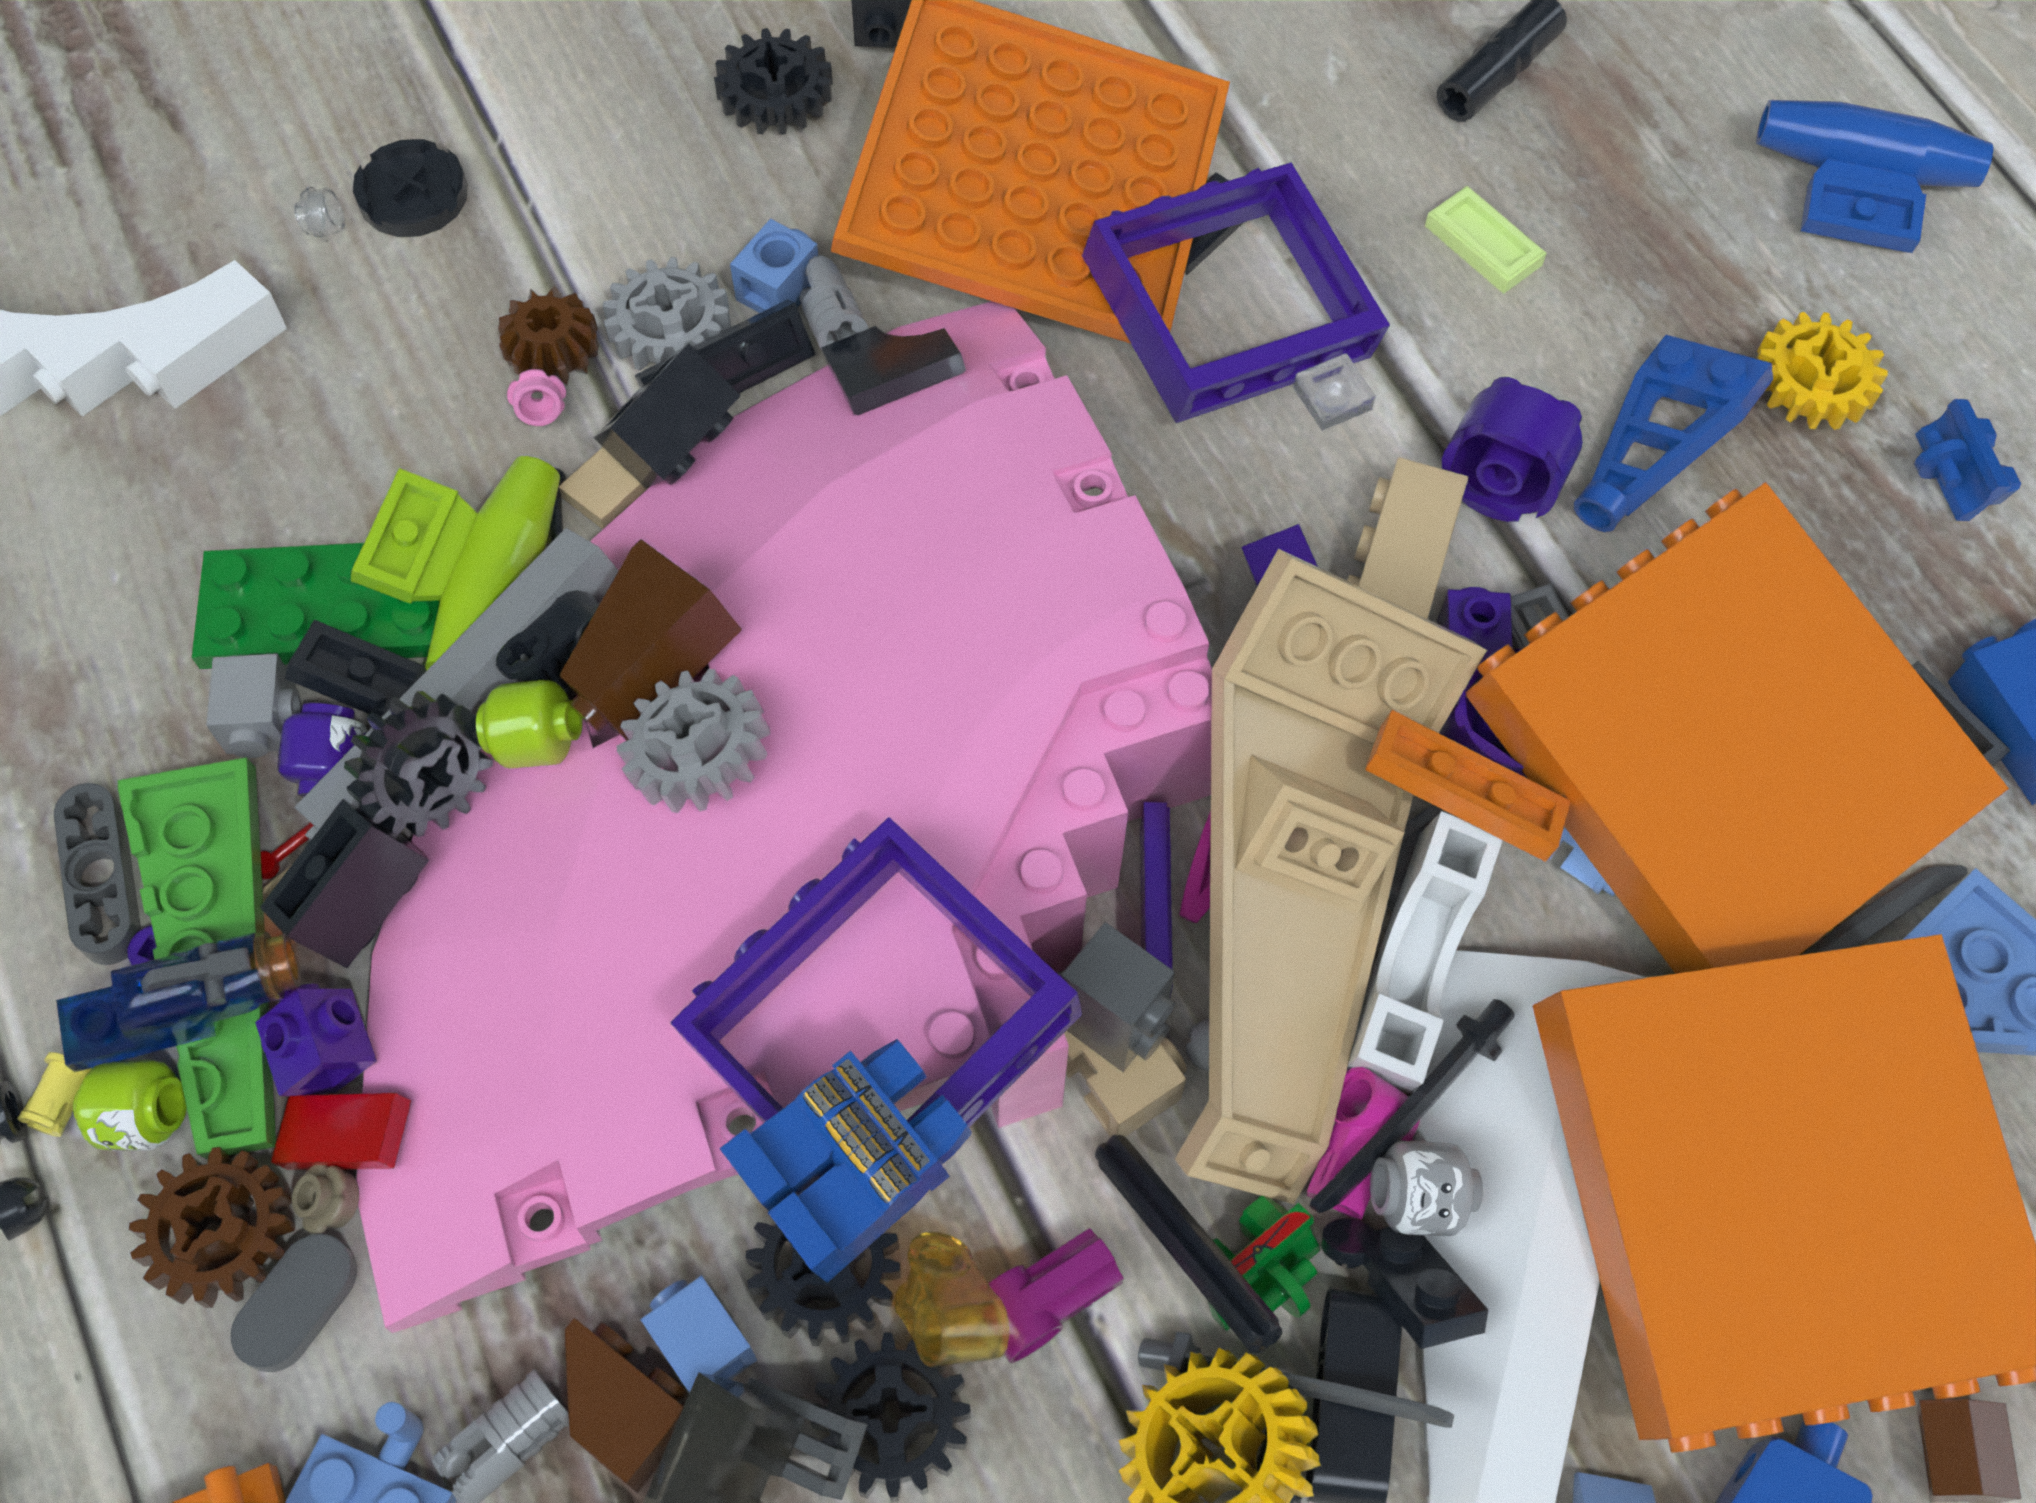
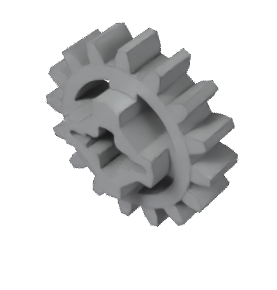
M670 257L666 268L659 269L652 259L647 260V272L641 275L631 268L627 269L625 272L628 284L612 283L610 290L613 300L603 302L606 317L604 324L609 342L615 343L617 355L621 359L632 355L635 369L642 370L649 362L658 364L666 360L671 354L688 343L694 346L731 327L727 293L725 289H719L717 276L714 273H710L701 277L700 266L697 262H692L685 270L679 269L676 257Z
M708 669L703 675L701 682H695L688 671L681 672L679 686L672 689L662 681L656 683V692L659 697L652 702L638 698L634 705L641 713V716L638 720L622 721L620 726L629 739L617 745V752L626 764L622 768L624 774L634 788L640 790L651 805L654 806L664 800L669 809L676 813L684 806L686 799H691L699 811L707 809L709 795L718 792L726 801L733 798L732 789L729 785L736 778L744 782H751L755 778L747 766L749 760H763L767 756V751L760 739L770 735V728L762 716L764 711L751 690L746 691L738 677L734 675L722 682L715 669Z

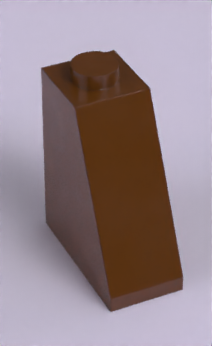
M640 539L628 553L560 673V677L578 695L570 703V706L598 733L606 725H609L628 741V737L620 726L622 721L638 720L641 716V713L634 705L638 698L650 702L654 701L659 697L655 684L660 681L667 684L670 689L679 686L681 672L688 671L692 678H694L742 629L708 587Z

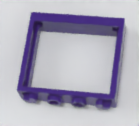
M1292 162L1263 171L1257 168L1246 176L1223 183L1212 181L1201 186L1196 191L1176 197L1161 196L1151 201L1148 205L1125 212L1112 211L1110 216L1094 221L1082 254L1085 263L1175 423L1369 359L1390 327L1388 320ZM1269 215L1332 322L1190 369L1128 258Z
M888 817L861 843L854 838L844 850L842 861L822 880L818 878L813 879L802 886L791 899L788 906L789 911L768 931L761 929L750 935L736 951L734 956L735 962L714 982L710 980L705 981L695 987L692 992L696 998L670 1024L692 1050L765 1123L781 1111L783 1107L719 1041L897 872L1031 996L1007 1022L907 1119L908 1122L943 1095L970 1127L1082 1016L1078 992L900 826Z

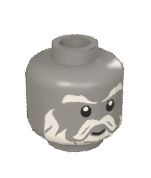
M1398 1141L1388 1149L1384 1158L1379 1157L1375 1161L1370 1178V1193L1375 1212L1378 1215L1384 1216L1393 1231L1405 1235L1453 1236L1466 1226L1471 1212L1479 1210L1483 1198V1183L1479 1171L1470 1167L1466 1154L1458 1145L1444 1142Z

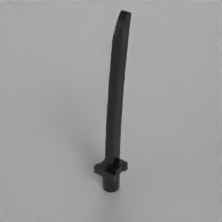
M1493 999L1476 1020L1466 1015L1462 1016L1456 1024L1462 1033V1039L1381 1129L1312 1198L1309 1205L1311 1209L1318 1213H1323L1340 1204L1370 1174L1375 1161L1379 1157L1384 1158L1388 1149L1403 1139L1478 1054L1492 1061L1499 1057L1502 1049L1497 1044L1496 1039L1515 1017L1513 1010L1501 1000Z

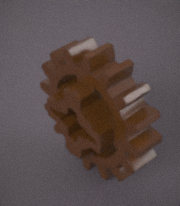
M220 1147L212 1148L208 1156V1162L204 1165L190 1153L183 1155L182 1167L184 1172L177 1177L161 1169L156 1174L159 1183L163 1186L158 1196L140 1194L137 1199L145 1208L150 1210L147 1219H139L129 1223V1231L146 1240L145 1243L137 1246L130 1252L134 1261L144 1267L150 1266L143 1279L158 1290L167 1286L165 1295L183 1305L193 1294L195 1302L205 1308H213L218 1297V1291L220 1290L235 1302L243 1300L244 1288L242 1282L251 1277L261 1284L268 1275L262 1267L268 1258L280 1260L286 1252L276 1244L277 1236L295 1231L296 1224L287 1216L278 1214V1212L292 1204V1197L282 1187L274 1188L280 1177L267 1165L257 1169L258 1161L245 1151H241L231 1162V1157ZM250 1195H252L256 1205V1227L252 1226L248 1215L254 1204L249 1199ZM209 1223L221 1224L216 1232L205 1230ZM171 1227L176 1239L172 1249H170L169 1243Z

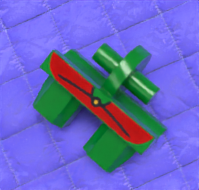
M1260 1196L1243 1211L1242 1216L1238 1220L1241 1232L1251 1241L1248 1246L1235 1256L1218 1238L1212 1240L1272 1312L1281 1306L1292 1316L1300 1318L1311 1308L1310 1301L1302 1287L1318 1274L1316 1268L1309 1261L1320 1252L1319 1244L1310 1228L1314 1223V1218L1300 1203H1297L1287 1211L1270 1198ZM1208 1301L1212 1317L1225 1331H1228L1230 1327Z

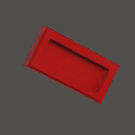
M397 1093L289 1096L271 1163L286 1170H309L313 1165H336L341 1169H394L411 1100Z

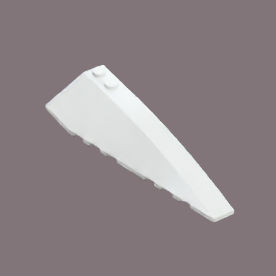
M1456 950L1441 997L1440 1014L1444 1021L1425 1079L1462 1039V1033L1456 1024L1463 1015L1476 1020L1493 999H1498L1513 1010L1515 1017L1496 1039L1497 1044L1502 1049L1499 1057L1492 1061L1478 1054L1420 1119L1418 1129L1412 1138V1141L1444 1142L1458 1145L1466 1154L1470 1167L1479 1171L1483 1183L1481 1206L1478 1211L1471 1212L1466 1226L1460 1232L1453 1236L1424 1235L1488 1308L1485 1333L1421 1349L1422 1383H1425L1426 1404L1439 1407L1454 1414L1452 1428L1424 1423L1425 1451H1428L1429 1496H1427V1503L1556 1502L1600 1279L1532 1005L1562 990L1647 977L1581 960Z

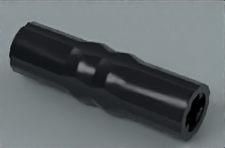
M1530 0L1504 26L1492 33L1488 40L1477 47L1473 54L1438 87L1436 98L1443 112L1450 119L1457 122H1466L1473 118L1503 88L1514 82L1517 75L1527 69L1532 61L1564 31L1567 17L1561 4L1557 0Z

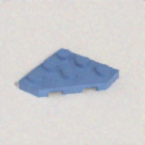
M1975 868L1903 940L1942 934L1977 1052L2036 1056V920Z

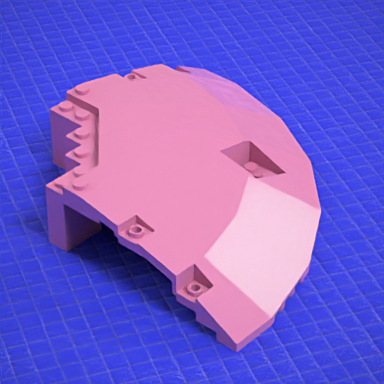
M991 301L903 325L886 333L896 336L923 335L945 328L961 352L966 371L963 374L858 416H854L828 365L734 416L725 430L710 443L705 439L701 440L689 452L696 460L683 476L672 485L664 480L649 487L590 541L597 545L619 570L631 548L642 539L713 592L742 631L693 680L701 682L703 675L708 669H715L722 682L734 675L738 677L746 691L751 690L764 711L762 716L770 728V735L760 739L767 751V756L763 760H749L747 766L755 778L751 782H744L737 778L729 785L732 789L733 798L726 801L718 792L709 795L707 809L699 811L691 799H686L684 806L676 813L669 809L664 800L654 806L651 805L641 791L636 790L624 774L622 768L626 764L617 752V745L626 740L609 725H606L598 733L582 718L583 725L580 738L571 742L566 758L557 765L508 769L496 762L491 754H487L481 749V752L493 760V766L486 770L478 771L476 778L485 784L486 788L484 792L469 791L465 799L469 803L471 810L464 814L454 808L448 813V828L442 830L431 820L428 821L424 836L417 837L413 834L411 843L429 859V862L418 875L417 881L411 890L401 897L383 921L372 953L366 1031L377 1061L364 1071L362 1094L397 1093L411 1100L394 1169H357L356 1178L359 1187L358 1207L384 1325L391 1333L462 1310V1301L525 1281V1272L589 1251L591 1250V1244L602 1241L599 1229L690 1190L738 1175L737 1171L719 1149L735 1137V1135L729 1132V1126L736 1117L741 1115H748L756 1120L753 1131L764 1123L692 1050L670 1022L696 998L692 992L695 987L705 981L710 980L714 982L735 962L734 956L736 951L750 935L761 929L768 931L789 911L788 906L791 899L802 886L813 879L818 878L822 880L842 861L844 850L854 838L861 843L890 817L1057 973L1066 970L1081 952L1087 898L1118 888L1127 822L1142 817L1144 802H1165L1167 807L1173 808L1211 795L1212 667L1207 658L1209 641L1177 572L1136 495L1128 497L1111 459L1112 453L1067 375L1054 379L1045 358V346L1015 308ZM1099 488L1103 492L1098 496H1089L1084 493V491ZM897 872L726 1034L719 1043L785 1108L814 1080L833 1070L832 1065L849 1051H852L861 1063L876 1050L898 1039L927 1076L926 1079L894 1104L899 1111L927 1101L1031 996ZM1065 1034L991 1105L998 1128L1063 1106L1069 1048ZM542 1209L552 1210L554 1212V1220L550 1227L543 1231H533L530 1229L531 1217L537 1211Z

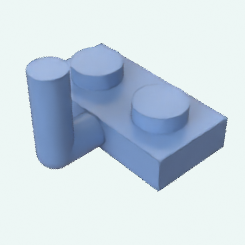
M388 1402L378 1409L375 1416V1423L378 1429L388 1435L377 1458L321 1434L285 1503H456L457 1500L451 1491L404 1471L422 1437L424 1426L421 1419L396 1402Z

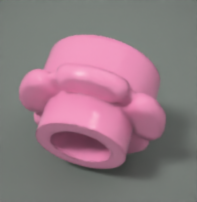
M530 369L522 372L519 380L512 381L507 390L508 402L513 405L516 416L528 425H548L557 419L565 407V403L562 401L566 397L564 383L557 376L551 375L549 377L540 369ZM540 392L543 397L533 398L532 393Z

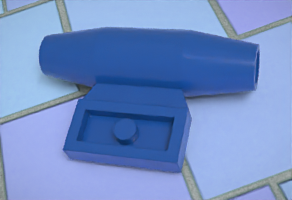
M1769 100L1762 113L1756 137L1757 145L1819 168L1807 185L1800 231L1907 253H1913L1921 239L1927 194L1922 193L1920 186L1979 187L1990 168L1994 149L1991 142L1928 118L1840 101Z

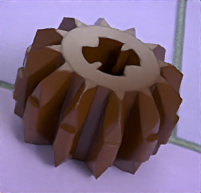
M554 285L547 295L539 296L530 288L529 297L526 302L510 300L509 314L499 317L498 330L501 341L499 347L502 356L509 366H513L514 372L519 376L526 370L540 369L547 376H557L564 384L568 385L569 373L575 371L587 374L588 359L598 356L599 342L596 335L598 327L595 316L590 312L589 308H584L583 302L576 293L563 297L562 293Z

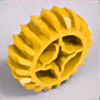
M1218 1347L1209 1366L1201 1353L1190 1351L1188 1370L1183 1374L1176 1367L1164 1364L1167 1383L1160 1390L1152 1385H1142L1143 1394L1149 1401L1144 1411H1126L1128 1421L1138 1429L1137 1433L1118 1440L1121 1451L1130 1459H1133L1118 1470L1122 1481L1131 1489H1134L1128 1500L1130 1503H1213L1220 1495L1231 1490L1242 1492L1225 1503H1290L1294 1495L1301 1498L1314 1496L1313 1486L1300 1476L1303 1471L1321 1466L1319 1455L1306 1445L1319 1435L1316 1424L1308 1416H1303L1308 1408L1307 1401L1297 1389L1288 1388L1289 1381L1278 1368L1270 1366L1260 1373L1261 1367L1265 1368V1364L1257 1356L1247 1352L1238 1361L1231 1351ZM1223 1403L1213 1413L1207 1415H1199L1206 1409ZM1266 1426V1453L1258 1471L1255 1462L1256 1452L1262 1441L1266 1438L1262 1432ZM1180 1438V1454L1172 1466L1173 1454ZM1208 1438L1218 1448L1222 1445L1225 1448L1224 1453L1236 1463L1235 1468H1229L1219 1458L1214 1460L1212 1458L1213 1453L1203 1445L1202 1439Z

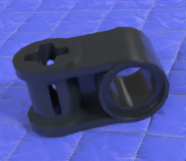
M579 590L566 592L561 595L526 629L513 636L503 645L496 657L497 668L504 677L516 680L517 682L555 681L565 690L569 700H573L577 694L560 677V673L600 602L587 592ZM521 654H525L529 660L524 662L520 657Z

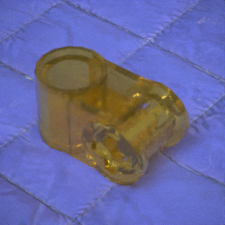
M925 1232L915 1236L911 1240L907 1253L911 1266L907 1282L898 1287L893 1305L895 1312L902 1319L913 1338L920 1359L926 1366L938 1367L1001 1358L1007 1349L1009 1340L1007 1311L1002 1299L993 1292L973 1260L970 1249L959 1239L942 1232Z

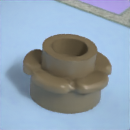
M313 1165L298 1180L292 1193L294 1212L297 1216L303 1218V1228L315 1234L323 1233L326 1228H341L345 1226L354 1216L359 1202V1187L356 1179L352 1174L342 1171L336 1165Z

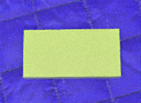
M1468 186L1430 211L1427 215L1425 227L1503 294L1543 266L1547 253Z

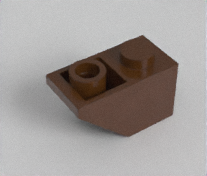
M573 1318L564 1329L570 1437L638 1494L695 1422L687 1409L681 1405L689 1393L657 1366L653 1368L648 1376L626 1360L634 1348L603 1322H600L593 1331H590L576 1318Z

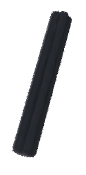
M1112 1135L1107 1142L1099 1144L1095 1151V1158L1098 1160L1100 1169L1248 1351L1256 1354L1263 1353L1270 1345L1276 1343L1282 1335V1328L1279 1326L1277 1316L1126 1136Z

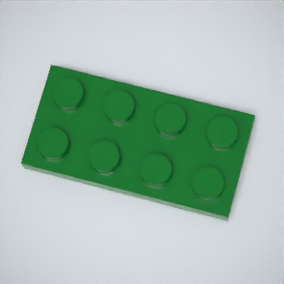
M364 543L204 551L191 658L199 669H212L214 657L278 654L283 664L288 665L314 619L404 658H426L430 648L440 600L412 601V604L352 582L351 572Z

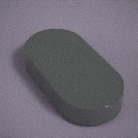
M326 1234L309 1235L291 1245L234 1319L231 1328V1345L236 1356L245 1364L261 1372H278L297 1362L354 1286L357 1276V1265L351 1251L338 1239Z

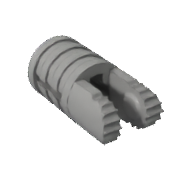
M821 254L810 259L805 272L811 287L803 288L799 299L820 349L823 346L869 329L851 290L833 261Z
M536 1369L527 1374L524 1381L520 1384L517 1383L509 1390V1394L497 1400L488 1412H483L433 1456V1465L441 1477L445 1476L446 1479L453 1477L455 1479L456 1476L461 1475L459 1478H456L457 1482L453 1485L454 1490L452 1491L458 1503H481L489 1494L523 1467L527 1459L535 1456L543 1449V1445L556 1438L565 1426H569L568 1406Z

